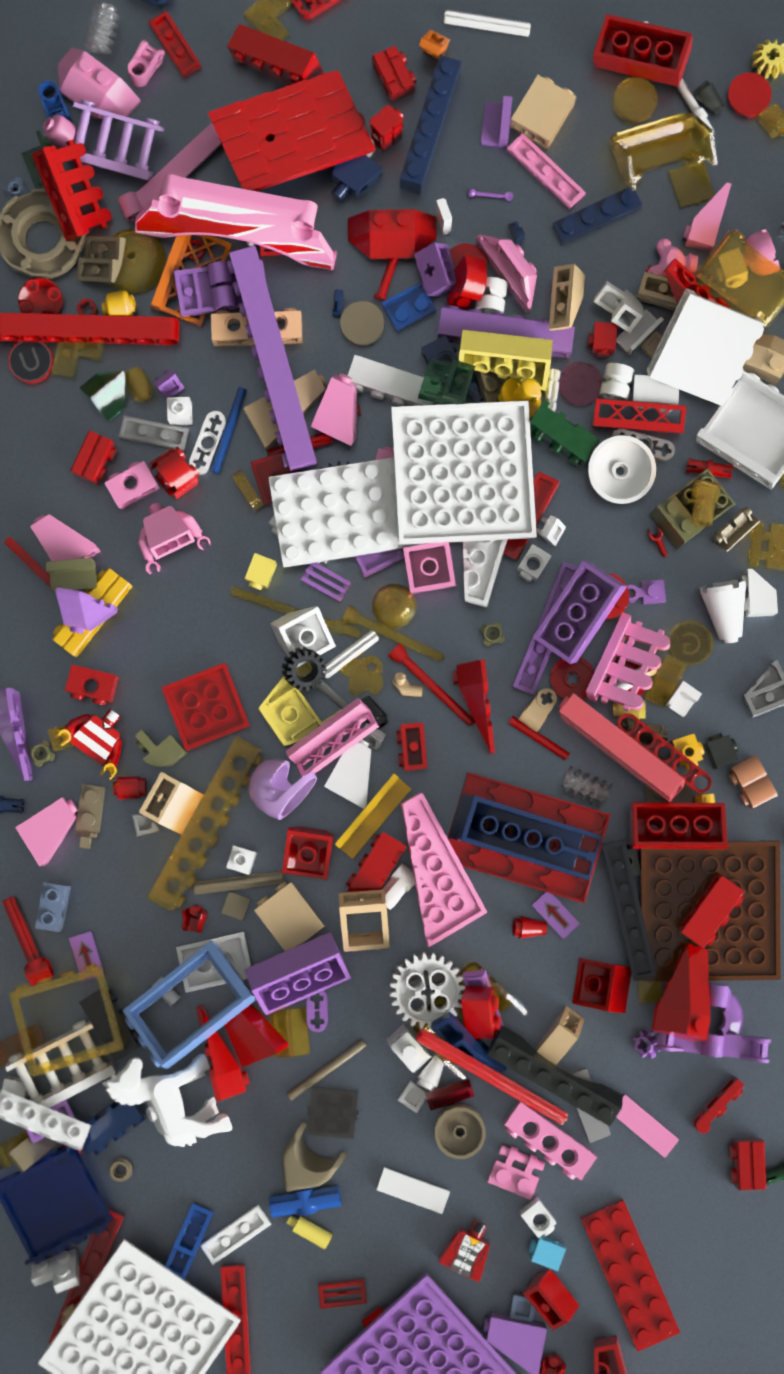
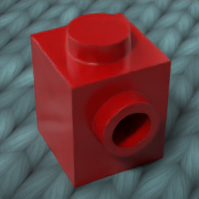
M594 322L592 333H588L587 347H591V354H596V357L599 358L613 356L616 350L617 325L615 323Z

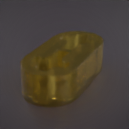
M239 470L231 476L253 511L262 507V501L243 472Z

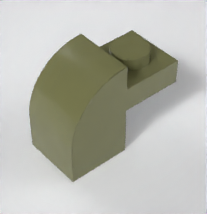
M142 729L134 735L138 739L136 742L137 746L144 753L146 751L149 752L143 760L152 766L159 768L170 767L187 754L186 750L172 735H169L158 746Z

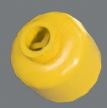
M125 290L108 293L105 297V302H102L103 314L133 316V313L136 312L134 296L132 294L129 295Z

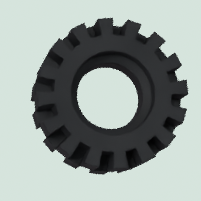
M303 647V649L295 648L296 652H289L291 655L289 658L285 656L286 664L282 663V668L284 669L282 674L286 677L284 679L300 691L302 689L310 691L309 688L314 690L317 688L315 686L317 683L321 685V677L325 679L326 675L323 673V671H327L326 666L323 665L325 661L312 649ZM303 661H309L312 665L311 673L306 677H299L296 672L297 666Z

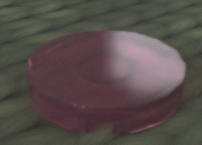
M577 361L569 364L562 370L558 381V390L561 397L567 403L573 406L584 407L592 404L595 398L599 397L603 379L600 371L594 365Z

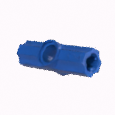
M338 1185L315 1189L307 1188L296 1190L292 1193L269 1196L272 1218L297 1214L298 1216L316 1213L317 1210L341 1206Z

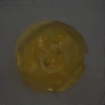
M388 584L381 587L374 595L372 601V613L376 621L389 629H400L407 626L414 618L417 610L416 599L413 593H410L406 586L400 584Z

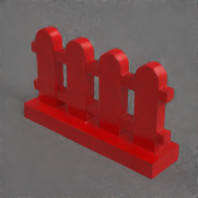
M73 140L67 141L66 147L56 149L55 145L48 146L31 154L66 242L88 234V229L98 225L100 229L107 227L106 222L110 221L112 217L111 212L107 208L100 209L97 201L102 199L103 191L97 186L91 187L89 179L95 174L91 165L83 166L80 157L86 154L85 146L82 143L75 144ZM73 160L76 168L65 172L62 163ZM81 182L84 190L74 193L71 185ZM90 204L93 212L82 215L80 207Z

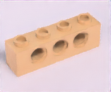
M286 308L283 311L274 312L277 322L285 323V327L279 330L283 344L303 343L301 311H297L295 308ZM221 310L217 311L216 314H211L213 346L255 345L253 337L248 338L245 325L249 324L247 316L242 317L241 310L239 313ZM234 323L240 325L237 331L229 330L230 325Z

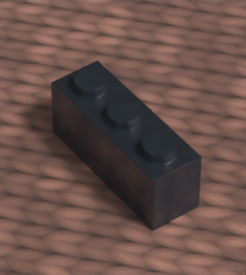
M105 986L79 1003L112 1059L116 1062L139 1048L141 1044L137 1039L139 1036L137 1031L130 1029L124 1020L126 1018L122 1011L124 1008L120 1009L116 1003L118 1000L116 993L112 988L108 989Z

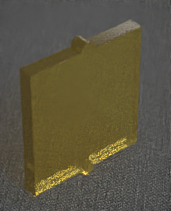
M704 161L691 165L685 164L684 167L669 171L680 208L694 204L698 206L701 202L711 200L715 196Z

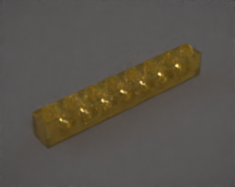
M238 736L235 737L147 899L171 912L175 908L180 909L186 898L182 895L186 888L191 889L193 882L197 878L194 876L197 868L202 869L208 858L205 853L209 847L213 848L219 838L216 833L220 827H225L230 818L227 815L231 806L235 808L241 798L238 793L242 786L247 787L251 777L249 774L253 766L257 767L263 758V755L260 754L262 751L260 748ZM244 758L246 760V767L240 771L236 770L234 767L236 759ZM227 778H233L235 781V787L230 791L225 790L223 787V783ZM216 798H221L224 801V807L220 811H215L212 807V803ZM205 818H210L213 822V827L209 831H204L201 827V823ZM195 838L200 839L202 842V847L197 852L193 851L190 847L191 841ZM184 858L188 859L191 863V867L187 872H183L179 868V863ZM171 879H176L180 884L176 892H172L168 888V883Z

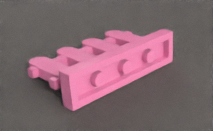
M622 612L586 690L587 699L596 702L598 697H602L601 702L607 704L608 700L621 704L623 705V710L629 712L630 708L634 710L642 708L643 699L637 692L639 688L648 690L652 686V679L649 675H646L648 669L657 670L661 667V659L655 655L656 650H667L670 647V639L664 635V630L659 629L658 632L646 629L642 627L643 623L639 621L635 625L632 623L631 615ZM626 637L629 638L627 644L624 643ZM635 641L651 646L649 652L633 647ZM617 657L620 658L618 664L615 663ZM626 660L642 666L640 671L625 667ZM611 677L609 683H606L607 678ZM617 680L632 685L631 691L616 687Z

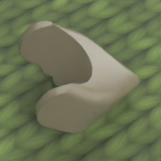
M302 1121L292 1134L282 1153L285 1192L313 1188L324 1184L342 1164L347 1153L342 1150L335 1157L327 1158L312 1153L304 1143L303 1131L307 1124Z

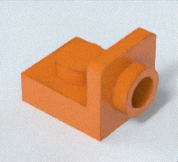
M430 29L421 38L419 46L422 47L423 52L439 59L440 55L444 56L450 39Z

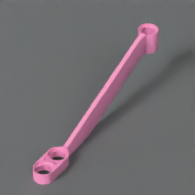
M212 123L139 191L128 192L118 198V203L128 222L136 221L138 213L152 199L159 200L165 174L187 178L222 145Z

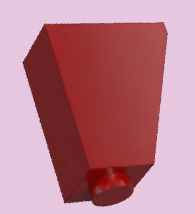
M252 1004L224 1025L242 1067L275 1055L289 1047L288 1042Z

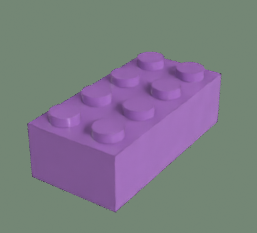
M583 560L533 638L568 663H577L627 586L592 562Z
M331 932L245 969L251 990L265 1015L351 979L344 958Z

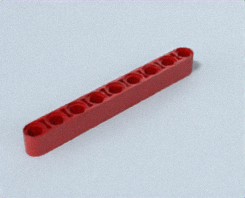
M0 313V341L176 345L179 343L180 321L173 317Z

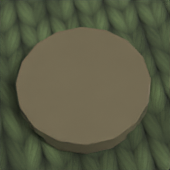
M358 301L345 308L341 315L340 328L348 342L356 346H368L380 339L384 331L385 322L382 312L376 305L367 301Z

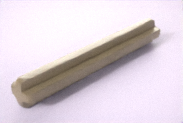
M282 871L200 880L193 882V891L195 895L274 886L282 884L284 876Z

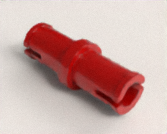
M688 458L687 464L696 467L687 466L686 473L701 474L706 469H709L713 476L729 479L732 477V472L723 470L733 471V464L716 463L711 459L702 461Z

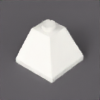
M317 606L290 612L270 623L278 643L288 657L291 656L289 654L290 651L296 652L295 648L303 649V647H307L321 655L336 647ZM303 661V662L299 663V665H298L297 667H299V666L305 664V663L308 662V661Z

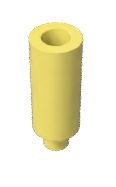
M290 1215L286 1224L293 1227L292 1232L324 1250L333 1235L302 1216H299L297 1219Z

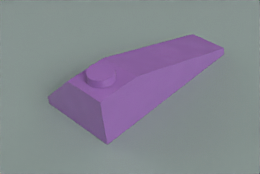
M5 688L0 690V735L24 781L30 782L33 781L20 694L17 690Z

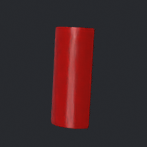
M632 802L630 807L631 848L727 849L725 803Z

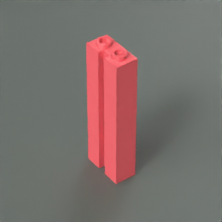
M573 694L570 698L567 696L561 702L559 713L563 722L663 800L672 802L684 788V778L577 695Z

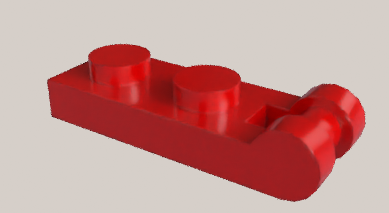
M733 1076L694 1118V1128L702 1134L709 1132L711 1121L715 1117H721L727 1110L726 1105L731 1100H736L742 1094L744 1084Z

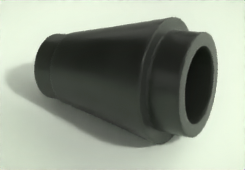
M708 80L693 91L696 95L695 98L712 111L713 114H716L725 106L713 83L710 84Z

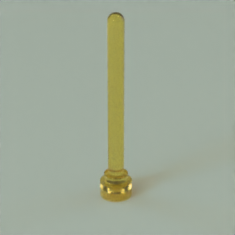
M351 605L347 607L342 622L349 625L351 623L362 625L437 661L444 659L443 653L360 615L357 608Z

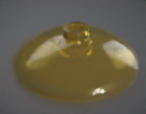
M135 228L125 229L114 234L112 237L126 238L121 268L115 282L108 283L117 291L125 290L132 295L142 294L156 287L159 284L167 262L166 252L160 240L155 236L136 233ZM129 254H135L133 259H128Z

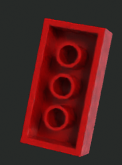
M606 14L593 53L594 67L679 87L692 48V33Z

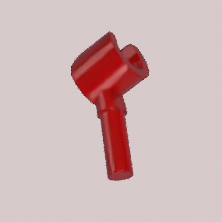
M656 524L658 532L652 534L648 528L647 533L656 542L662 556L665 557L668 553L662 541L663 531Z

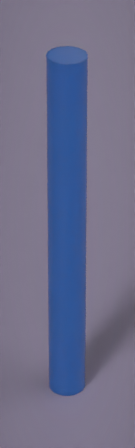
M238 387L211 468V472L215 474L220 472L247 389Z

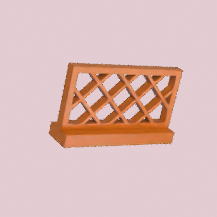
M192 235L176 236L150 309L156 312H164L201 327L206 314H201L198 320L190 316L181 317L179 308L172 310L165 307L168 299L177 296L174 284V271L179 270V268L181 270L185 269L182 260L189 255H193L197 265L193 268L205 267L219 260L226 261L232 244L211 235H194L202 239L204 246L193 250L189 242ZM216 244L224 247L223 255L216 258L213 257L209 248ZM187 247H189L190 252L185 253ZM206 249L211 260L200 264L195 253ZM173 287L175 293L170 294Z

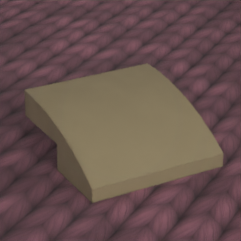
M85 236L84 258H78L77 280L114 283L121 268L126 238Z

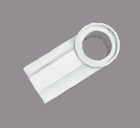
M404 862L390 877L391 880L382 889H385L386 907L390 910L398 903L405 892L408 893L415 885L413 870Z

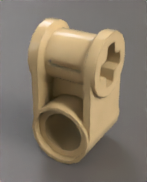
M549 688L538 691L523 710L518 720L535 732H538L557 702L556 693ZM549 693L551 703L542 704L541 694L546 695Z

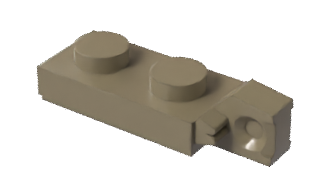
M82 784L75 829L76 835L80 836L79 848L90 849L92 837L97 838L98 832L100 833L106 787Z

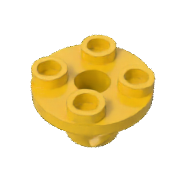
M509 378L501 386L498 401H528L529 419H531L541 405V389L539 384L533 379L519 382L518 379Z

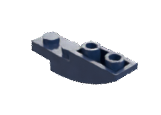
M451 1012L431 1022V1029L440 1039L500 1074L507 1070L505 1065L487 1056L489 1047L482 1039H475Z

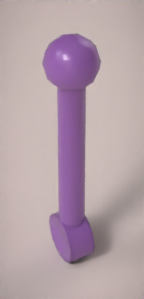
M473 188L467 190L469 197L476 195L504 198L507 202L513 199L511 192L500 194L475 191Z

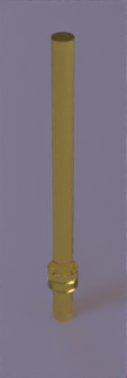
M233 587L231 591L232 596L285 614L301 610L237 587ZM323 617L327 628L332 629V632L340 635L344 633L356 638L360 637L361 629L346 625L344 621L338 619L334 621Z

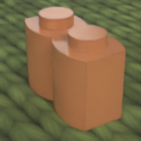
M756 755L729 768V779L734 786L738 785L741 791L739 797L745 807L749 806L752 809L778 796Z

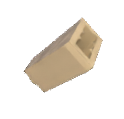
M566 1005L535 1047V1050L548 1061L557 1065L578 1039L585 1019Z

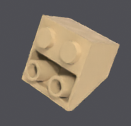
M161 772L139 813L182 835L204 794Z

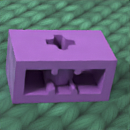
M433 243L415 253L416 267L421 274L423 289L427 296L441 297L452 291L457 282L454 273L455 267L448 245Z

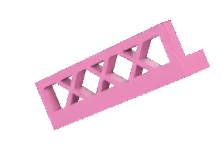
M357 698L285 752L288 758L297 765L303 777L310 772L317 773L379 726L371 710ZM368 719L370 724L363 729H359L361 723ZM348 733H351L348 740H346L345 742H341L343 736H345ZM328 747H332L331 752L324 756L325 750ZM314 760L313 765L306 770L304 765Z

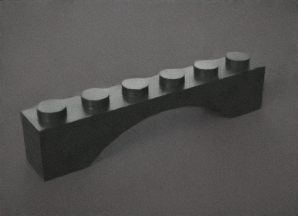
M501 1026L492 1040L487 1056L609 1127L621 1111L623 1095L604 1084L590 1082L562 1070L540 1055L523 1037L508 1028Z

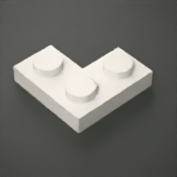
M76 1248L63 1251L54 1257L46 1260L43 1259L33 1264L31 1268V1281L36 1287L53 1280V1287L56 1293L78 1286L79 1254Z

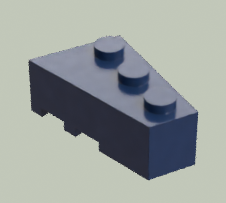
M114 1101L85 1123L90 1125V1130L82 1148L87 1156L92 1152L95 1155L99 1154L107 1148L105 1143L111 1139L117 1141L126 1134L125 1129L131 1125L135 1128L146 1120L144 1117L146 1107L143 1102L129 1106L128 1104L121 1105L120 1102Z

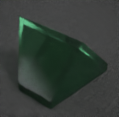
M125 370L96 373L80 387L108 422L126 408Z

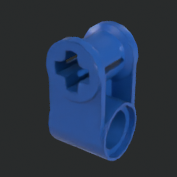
M52 81L41 83L38 92L45 108L46 117L52 118L55 115H61L72 121L57 85ZM48 92H55L54 96L50 98L45 97Z

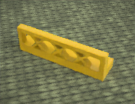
M393 774L335 845L353 859L409 793L411 788L399 779L396 774Z

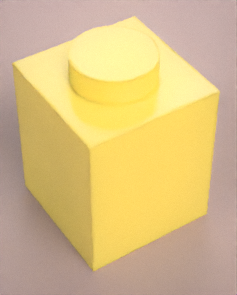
M254 553L245 576L246 582L249 583L248 586L259 591L262 588L268 590L277 566L276 561Z

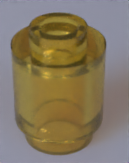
M135 367L124 374L126 378L125 383L135 401L145 402L152 397L151 394L154 392V389L145 371H142L140 367Z

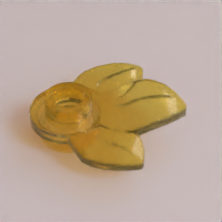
M369 655L362 660L354 658L340 670V673L351 677L349 681L351 695L362 694L368 689L376 696L383 688V678L380 674L382 662L376 656ZM369 663L375 664V670H367V665Z

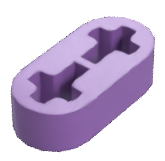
M325 990L319 992V995L324 997L319 1002V1008H315V1001L311 1000V996L306 998L307 1024L310 1030L314 1032L323 1031L328 1024V997ZM315 1011H319L320 1019H324V1023H321L319 1028L314 1023H311V1020L315 1019Z

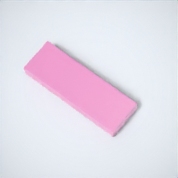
M623 1094L622 1109L616 1118L665 1158L679 1139L627 1095Z

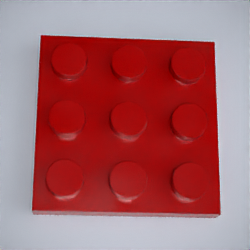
M226 663L161 687L186 751L250 727Z

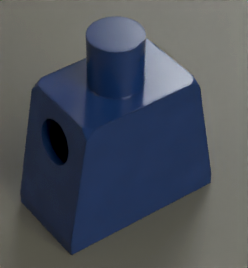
M366 155L337 164L332 171V181L336 184V187L331 192V195L338 201H342L347 193L358 199L382 177V167Z

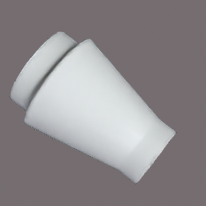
M433 1055L430 1062L418 1075L417 1078L419 1080L416 1084L428 1091L438 1088L445 1061Z

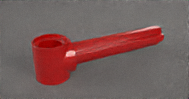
M13 896L5 899L2 902L28 962L24 967L28 982L31 986H34L54 977L49 960L46 957L41 958L16 898Z

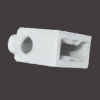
M404 1024L386 1039L390 1048L411 1072H417L432 1058L431 1054L422 1044L416 1041V1037Z

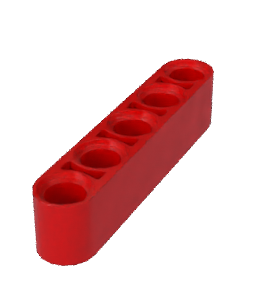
M626 713L619 717L617 727L677 774L679 773L676 771V765L679 762L688 764V773L679 775L685 779L684 784L691 790L702 794L711 788L712 779L705 771L636 716ZM626 718L631 719L634 722V728L626 731L621 727V722ZM649 733L653 739L650 745L641 744L639 741L641 734ZM662 747L668 748L671 752V756L667 760H662L658 757V750ZM702 776L707 780L705 789H698L695 786L694 781L697 777Z

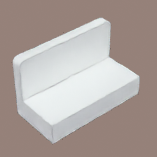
M645 309L643 317L630 333L624 330L616 338V345L631 357L661 327L664 319L660 317L657 320Z

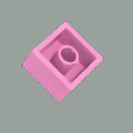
M449 542L428 543L403 548L411 594L457 587Z

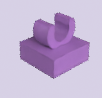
M165 370V374L158 379L156 377L154 379V385L166 401L167 398L174 397L184 389V386L172 370Z

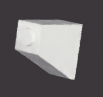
M360 740L341 755L324 787L365 809L368 798L371 749L368 748L369 743Z

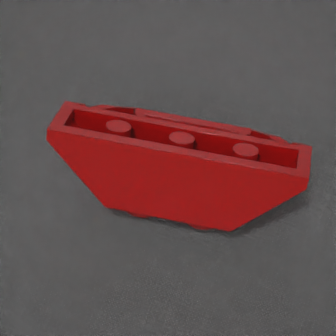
M415 209L368 210L347 218L348 242L369 259H415V253L426 248L436 240V216Z

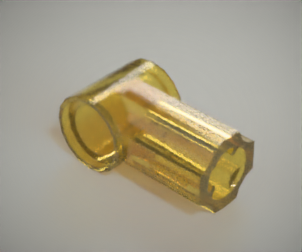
M696 479L692 490L694 507L691 522L695 526L710 527L713 525L715 503L720 495V483Z

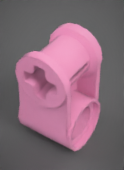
M145 40L140 43L135 55L128 64V72L133 85L143 87L149 83L154 72L163 61L164 50L155 49L148 45V42ZM137 71H143L140 75L134 74Z

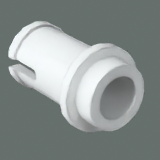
M161 977L158 981H156V982L152 985V987H153L155 984H157L159 981H161V980L163 979V977ZM173 988L162 996L169 1007L181 997Z

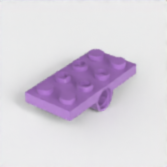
M260 260V264L265 278L263 260ZM227 261L214 262L207 267L174 271L181 317L216 313L221 310H240L239 304L243 303L241 295L236 296L233 282H237L235 274L230 275Z

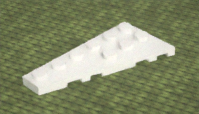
M508 539L463 542L465 602L487 608Z

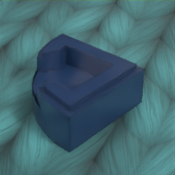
M517 221L508 224L515 245L523 243L525 233L522 227H519Z
M336 289L334 291L332 316L333 318L341 319L344 290Z

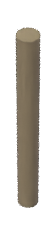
M360 1039L287 1092L290 1100H294L367 1046L364 1040Z

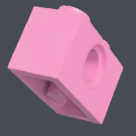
M136 461L127 467L128 470L121 474L120 472L112 474L108 477V481L105 482L107 489L120 510L160 489L144 461L141 463ZM128 480H137L135 487L131 489L126 488Z

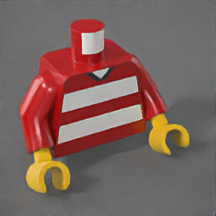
M111 709L107 711L102 719L95 714H84L73 718L60 732L54 735V739L59 736L63 738L61 746L70 742L101 766H104L100 771L101 776L105 771H108L111 775L109 780H111L117 773L116 766L121 756L122 740L119 737L120 733L112 727L120 716Z

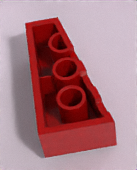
M242 24L237 26L227 45L232 59L236 62L244 63L288 86L324 74L314 52Z

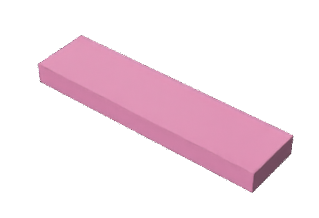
M523 133L507 147L506 151L569 211L585 196L586 192Z

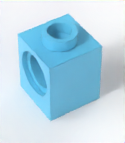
M544 1236L536 1237V1240L532 1239L528 1247L531 1261L558 1271L566 1250L564 1244Z

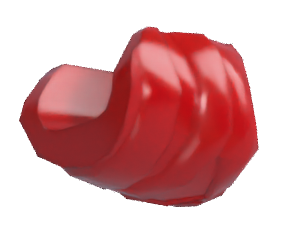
M199 905L184 909L182 911V930L202 933L203 924L208 914L207 911Z
M557 1354L547 1355L541 1359L539 1374H564L566 1364Z

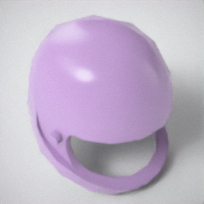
M279 758L266 759L256 767L250 777L248 786L249 797L259 810L270 817L281 820L304 800L314 787L317 777L314 772H310L292 785L287 779L290 762Z

